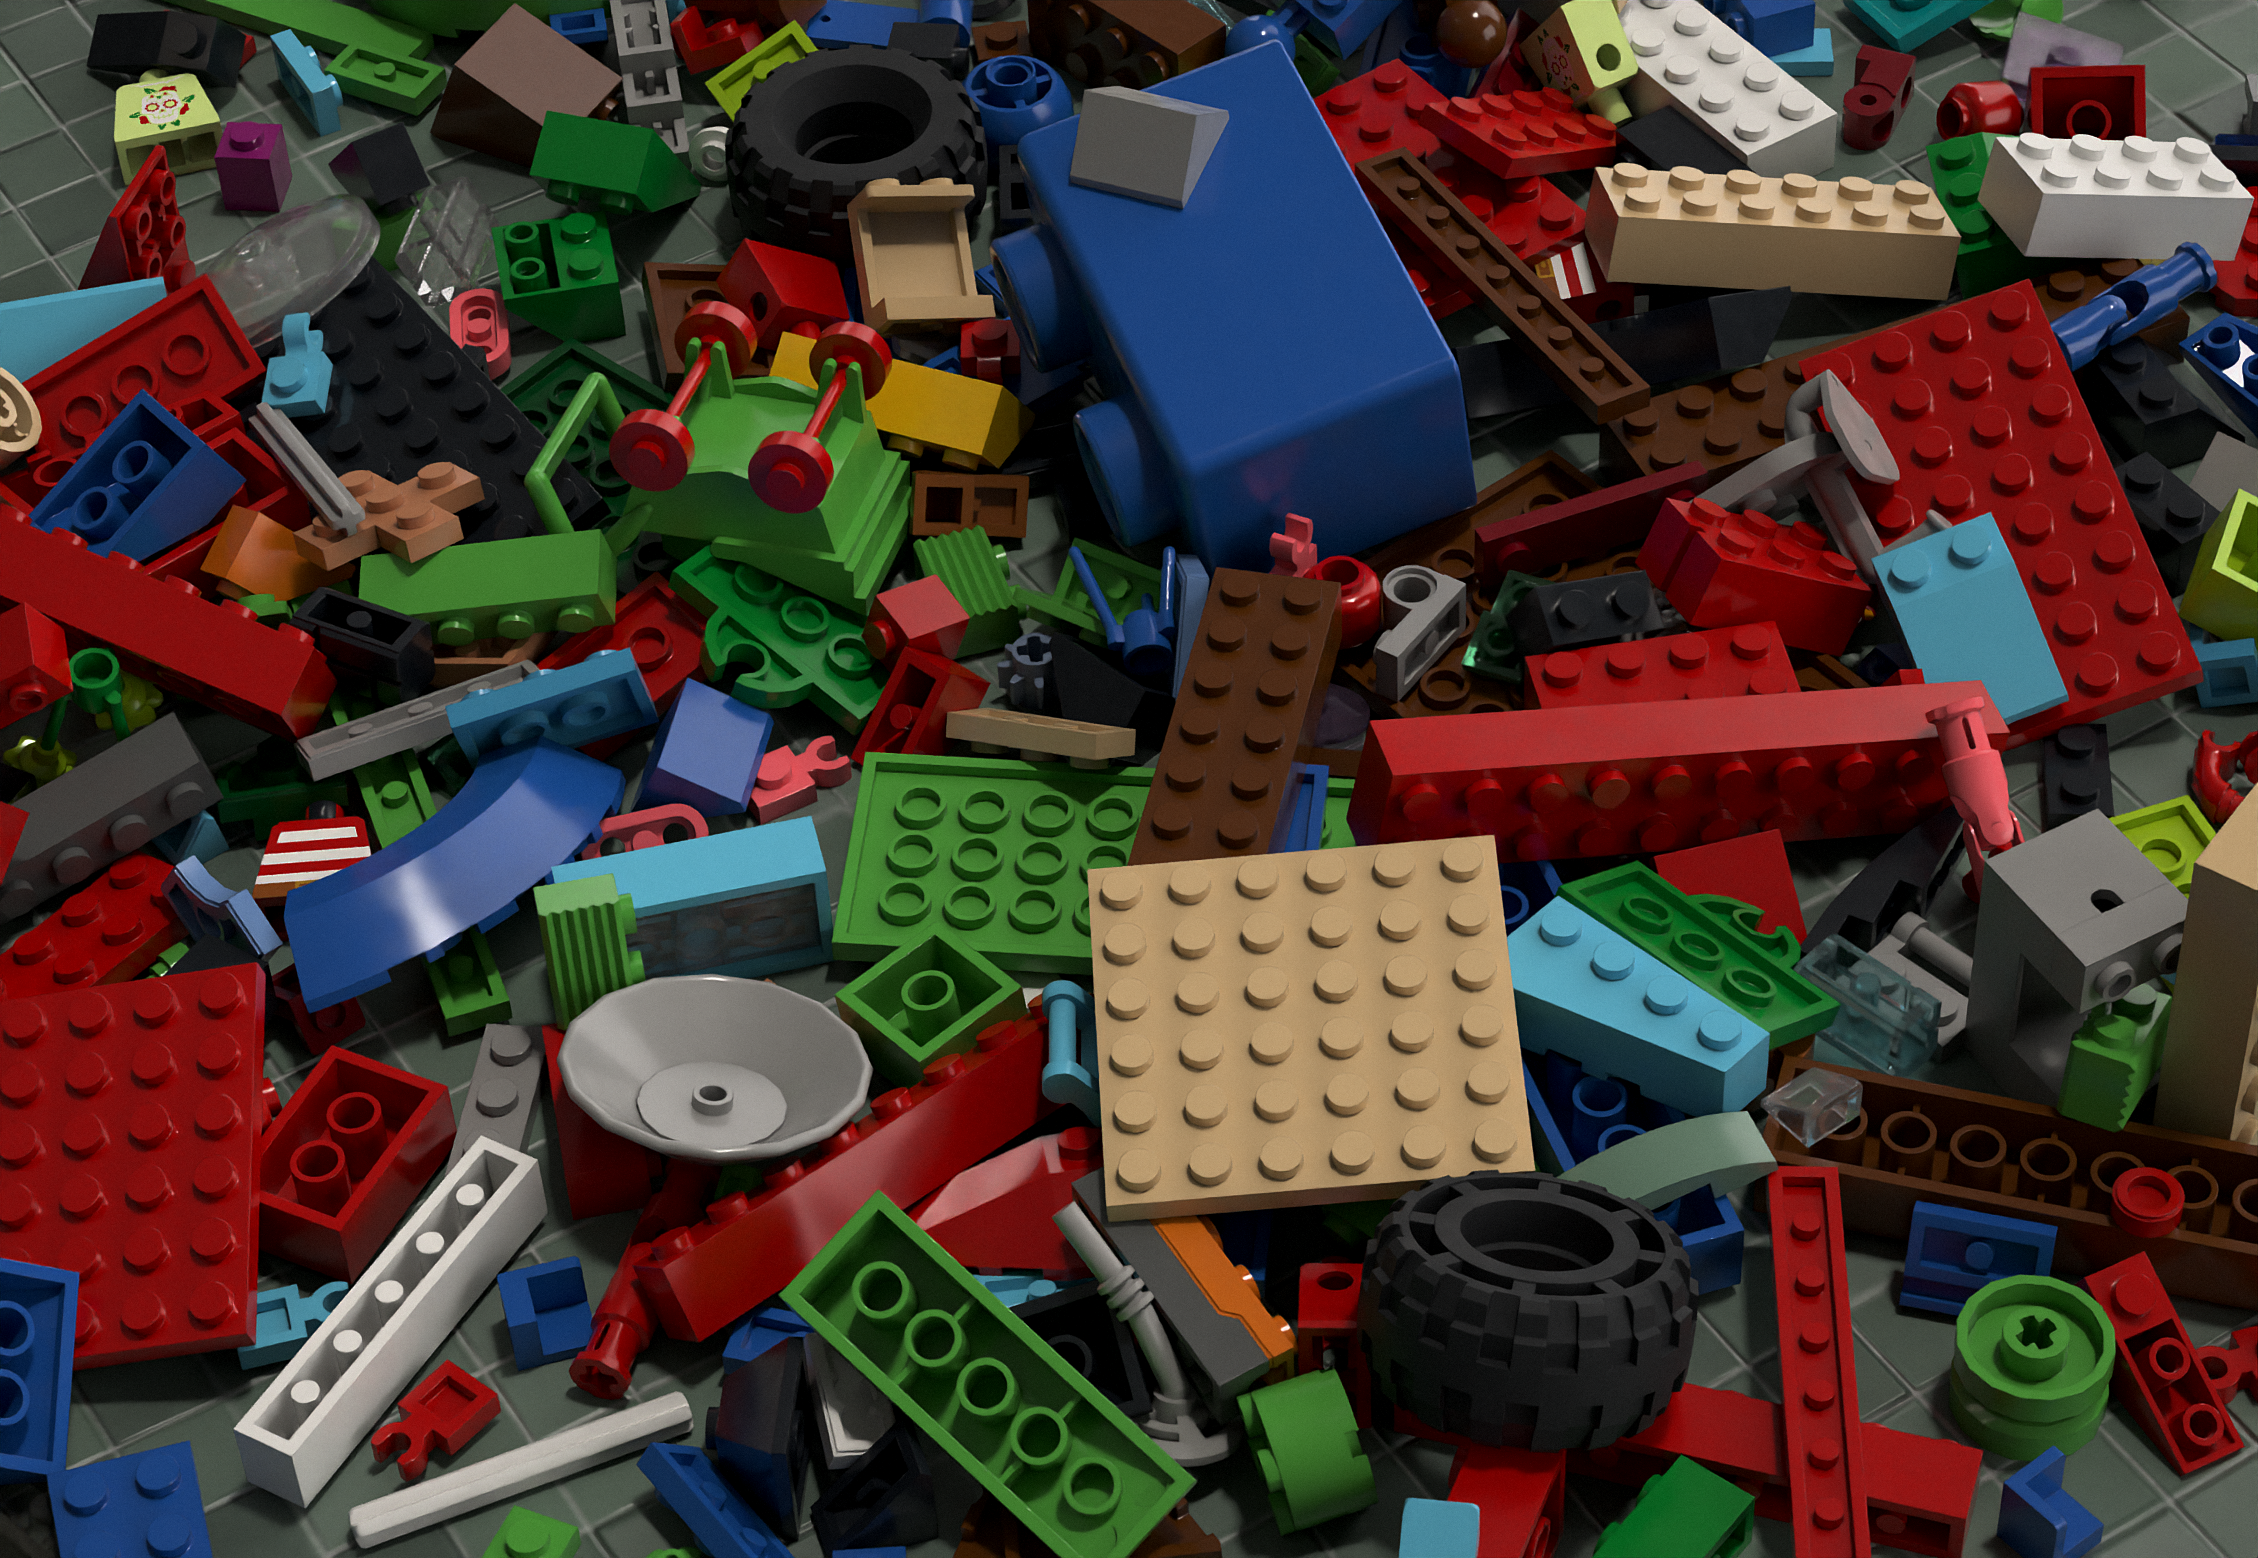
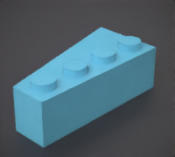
M1560 896L1555 897L1507 937L1520 1047L1542 1056L1550 1049L1582 1062V1072L1604 1081L1609 1076L1620 1077L1640 1085V1095L1694 1117L1739 1112L1766 1089L1769 1032Z

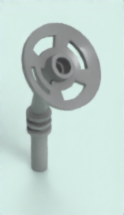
M1072 1201L1051 1218L1100 1282L1097 1288L1098 1293L1101 1296L1109 1294L1110 1297L1106 1302L1109 1308L1118 1307L1120 1309L1116 1315L1120 1322L1128 1320L1159 1384L1155 1389L1148 1390L1154 1412L1130 1420L1144 1433L1158 1438L1151 1439L1181 1467L1207 1465L1234 1454L1243 1442L1244 1425L1241 1418L1238 1416L1230 1420L1217 1434L1208 1438L1204 1437L1200 1430L1207 1426L1209 1418H1216L1199 1394L1190 1387L1186 1374L1151 1305L1154 1295L1150 1290L1141 1291L1145 1283L1140 1277L1131 1278L1135 1272L1131 1264L1123 1266L1076 1202Z

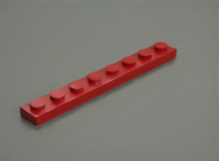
M1778 1166V1170L1766 1175L1765 1189L1792 1558H1872L1838 1167Z

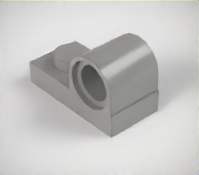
M1406 565L1395 568L1386 575L1383 580V634L1378 639L1373 651V663L1376 665L1377 694L1398 703L1466 629V583L1418 565Z

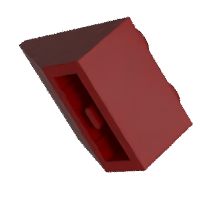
M155 146L109 214L77 290L163 276L168 296L195 280L196 269L194 262L189 258L185 240L186 223L179 214L175 196L176 179L174 173L169 169L164 146Z

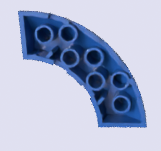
M541 735L479 755L477 766L465 786L449 803L422 825L384 849L349 867L288 891L284 922L304 1003L309 1014L391 982L387 970L415 956L425 957L429 963L445 955V951L461 941L464 930L474 925L476 932L483 934L519 911L516 900L537 882L539 886L554 884L551 867L575 862V855L582 852L588 844L597 843L603 836L599 825L603 816H616L624 797L626 784L622 770Z

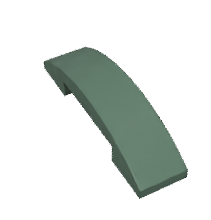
M1740 1111L1683 1120L1643 1133L1588 1158L1557 1178L1574 1182L1583 1180L1606 1187L1607 1191L1623 1199L1629 1197L1653 1210L1705 1185L1709 1187L1716 1199L1779 1168L1777 1161L1748 1111Z

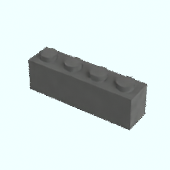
M174 712L169 713L11 804V806L30 814L0 887V927L224 798L199 749Z

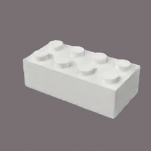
M2023 133L2019 138L1995 137L1977 200L2025 257L2169 259L2174 256L2175 249L2180 244L2188 241L2190 243H2198L2206 250L2212 260L2234 261L2254 197L2236 179V175L2227 169L2211 152L2209 145L2198 139L2182 137L2178 138L2176 142H2155L2141 136H2128L2124 141L2101 140L2086 134L2075 135L2072 139H2051L2036 133Z

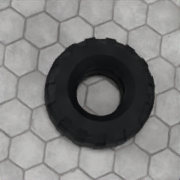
M849 45V49L829 51L828 48L807 53L804 59L794 63L787 61L768 72L767 80L764 83L757 82L752 85L741 99V107L734 114L733 128L727 130L725 162L734 217L739 218L742 233L749 240L835 261L842 286L844 284L845 268L856 267L847 205L865 188L867 183L878 179L893 178L899 180L900 185H919L929 179L950 178L953 180L954 185L971 184L974 188L975 197L965 206L964 210L968 232L973 229L978 215H981L987 199V145L981 114L972 97L968 96L962 83L951 79L950 71L932 60L924 62L917 59L916 54L893 47L891 50L873 49L872 45Z
M1498 1170L1471 1171L1467 1176L1452 1178L1447 1175L1430 1180L1420 1186L1419 1192L1415 1190L1408 1191L1390 1206L1388 1215L1375 1227L1373 1239L1367 1242L1363 1262L1356 1337L1361 1352L1366 1353V1363L1370 1376L1378 1384H1381V1391L1401 1410L1409 1409L1417 1414V1418L1425 1425L1445 1434L1451 1431L1469 1437L1472 1443L1499 1449L1503 1445L1527 1448L1532 1453H1558L1561 1449L1581 1448L1583 1451L1607 1447L1615 1443L1616 1438L1621 1436L1629 1439L1652 1426L1655 1418L1665 1412L1672 1392L1681 1391L1687 1377L1693 1349L1699 1298L1698 1281L1690 1277L1691 1265L1689 1264V1255L1683 1249V1241L1665 1221L1654 1219V1214L1649 1208L1629 1197L1623 1199L1609 1193L1606 1187L1583 1180L1574 1182L1559 1179L1549 1173L1525 1172V1174L1500 1173Z

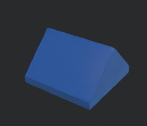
M687 677L657 730L629 813L668 804L688 805L697 810L703 818L746 812L774 725L770 714Z

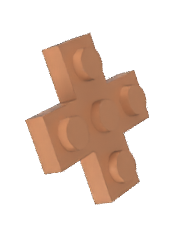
M438 462L427 465L419 470L417 477L399 485L369 470L352 471L340 476L338 479L365 512L366 519L356 524L358 532L354 535L346 536L342 529L332 530L319 514L313 519V524L294 532L293 537L298 555L327 571L380 547L413 563L464 539L459 518L454 513L485 499L480 477L450 462Z

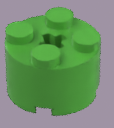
M1329 1367L1320 1371L1315 1370L1236 1397L1248 1437L1252 1438L1260 1435L1259 1437L1247 1440L1259 1480L1260 1482L1265 1481L1268 1491L1271 1493L1267 1497L1280 1536L1363 1510L1365 1507L1379 1502L1367 1454H1363L1356 1433L1359 1429L1335 1369Z

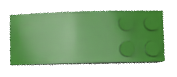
M879 1189L779 1294L781 1299L802 1321L1059 1558H1128L1197 1483L1196 1479Z

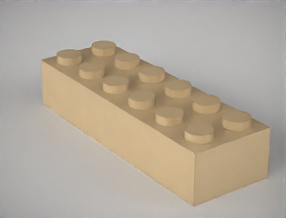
M1619 163L1614 168L1595 167L1585 218V236L1606 281L1753 290L1790 286L1791 292L1947 301L1961 240L1959 232L1932 188L1917 181L1901 180L1896 182L1895 185L1873 184L1859 177H1843L1839 182L1817 181L1811 176L1800 173L1786 174L1783 178L1760 177L1756 173L1746 170H1731L1727 175L1704 174L1698 169L1687 166H1677L1672 168L1671 171L1647 170L1633 163Z
M2258 782L2194 862L2152 1122L2153 1126L2257 1146Z

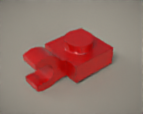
M987 318L980 321H961L960 358L962 376H977L981 381L1003 386V375L1021 374V342L1011 320Z

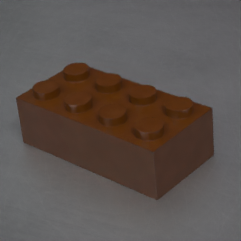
M1027 0L1028 39L1033 52L1093 89L1120 86L1139 91L1225 58L1226 24L1186 0Z

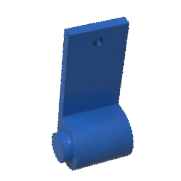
M827 0V4L808 21L806 35L816 47L849 49V45H872L873 49L886 50L894 22L959 25L960 47L968 48L971 39L974 0H920L919 9Z

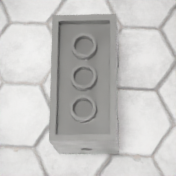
M2098 808L1984 861L1963 1046L2012 1099L2057 1107L2070 1043L2074 1041L2075 1034H2078L2079 1028L2083 1026L2084 1020H2087L2088 1013H2091L2092 1008L2104 1002L2117 1001L2124 997L2131 989L2162 974L2170 975L2177 972L2188 899ZM2162 1063L2131 1116L2139 1112L2146 1113L2155 1109Z

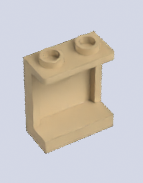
M884 178L867 183L865 188L847 205L864 323L875 330L882 338H892L893 334L939 331L944 337H951L961 334V321H980L987 318H996L993 296L977 295L964 212L965 206L975 197L973 185H954L953 180L950 178L929 179L919 185H900L897 179Z

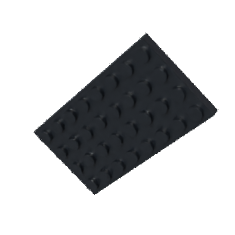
M367 249L248 338L263 365L268 369L269 358L286 356L282 335V325L286 315L308 312L311 316L309 331H322V351H324L333 364L325 413L288 419L337 478L352 471L369 470L399 485L417 477L419 470L427 465L438 462H450L480 477L485 496L484 500L454 513L459 518L464 539L450 546L549 535L524 485L526 474L547 442L546 437ZM264 379L226 403L240 412L247 437L276 461L251 430L248 422L250 417L257 414L256 405L262 402L266 380ZM564 457L550 482L574 531L590 530L612 512L603 497ZM308 500L311 519L313 521V519L319 515V512ZM380 547L362 556L391 552ZM361 556L349 561V563L356 566L352 577L346 579L358 594Z

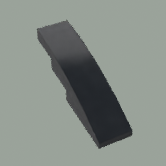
M1954 804L1911 829L1871 861L1832 901L1800 945V961L1795 972L1825 992L1844 960L1853 963L1859 961L1889 935L1893 926L1904 914L1913 912L1927 920L1967 851L1963 841V823L1965 821L1958 814Z

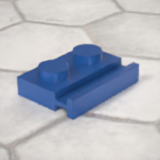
M1916 1201L1912 1216L1899 1305L1959 1316L1968 1298L1990 1282L2016 1275L2050 1277L2058 1226Z

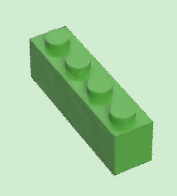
M600 529L447 546L413 563L393 553L361 556L359 599L430 622L432 645L444 643L452 646H463L470 644L473 640L496 637L524 639L532 636L533 633L559 630L580 633L589 631L595 626L615 624L618 560Z

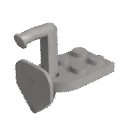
M1829 369L1800 386L1791 395L1785 409V445L1758 458L1695 497L1709 500L1722 507L1725 511L1742 515L1746 509L1755 510L1777 522L1794 513L1799 508L1797 500L1810 493L1841 554L1856 565L1855 573L1866 584L1877 583L1871 558L1953 527L1942 515L1934 510H1928L1926 512L1927 519L1922 524L1885 548L1883 547L1844 471L1854 467L1867 480L1891 485L1900 479L1899 469L1874 421ZM1823 405L1826 420L1833 432H1819L1809 413Z

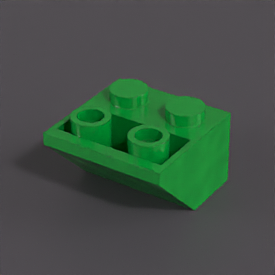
M605 210L589 213L578 212L564 217L531 222L519 221L511 225L491 228L506 310L563 341H567L571 337L579 342L626 335L619 280Z

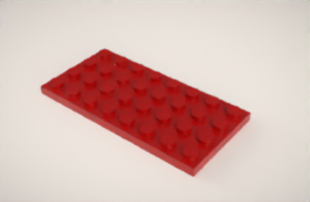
M2030 278L1798 361L1804 384L1827 369L1835 374L1874 421L1897 464L1900 479L1891 485L1867 480L1854 467L1844 471L1884 548L1922 524L1927 519L1926 512L1928 510L1936 511L1953 526L1991 512L2015 562L2069 697L2067 702L2007 724L2010 734L2003 752L2040 740L2043 737L2057 734L2063 726L2076 723L2085 724L2204 682L2199 660ZM1823 405L1815 409L1824 432H1833L1826 420Z

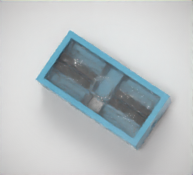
M812 816L551 867L554 884L613 873L618 895L631 893L638 933L625 935L627 951L640 950L646 980L701 974H717L748 979L837 961L833 960L831 942L834 930L827 872Z

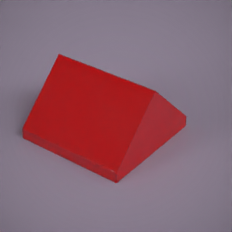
M2145 64L2030 67L2022 132L2036 133L2051 139H2072L2073 136L2078 134L2091 135L2101 140L2124 141L2128 136L2146 138Z

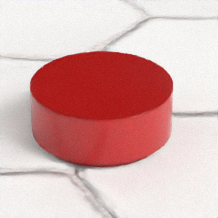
M2151 1167L2130 1169L2121 1174L2113 1185L2110 1213L2115 1223L2129 1234L2143 1238L2161 1237L2169 1234L2179 1225L2185 1200L2184 1191L2181 1184L2165 1171Z

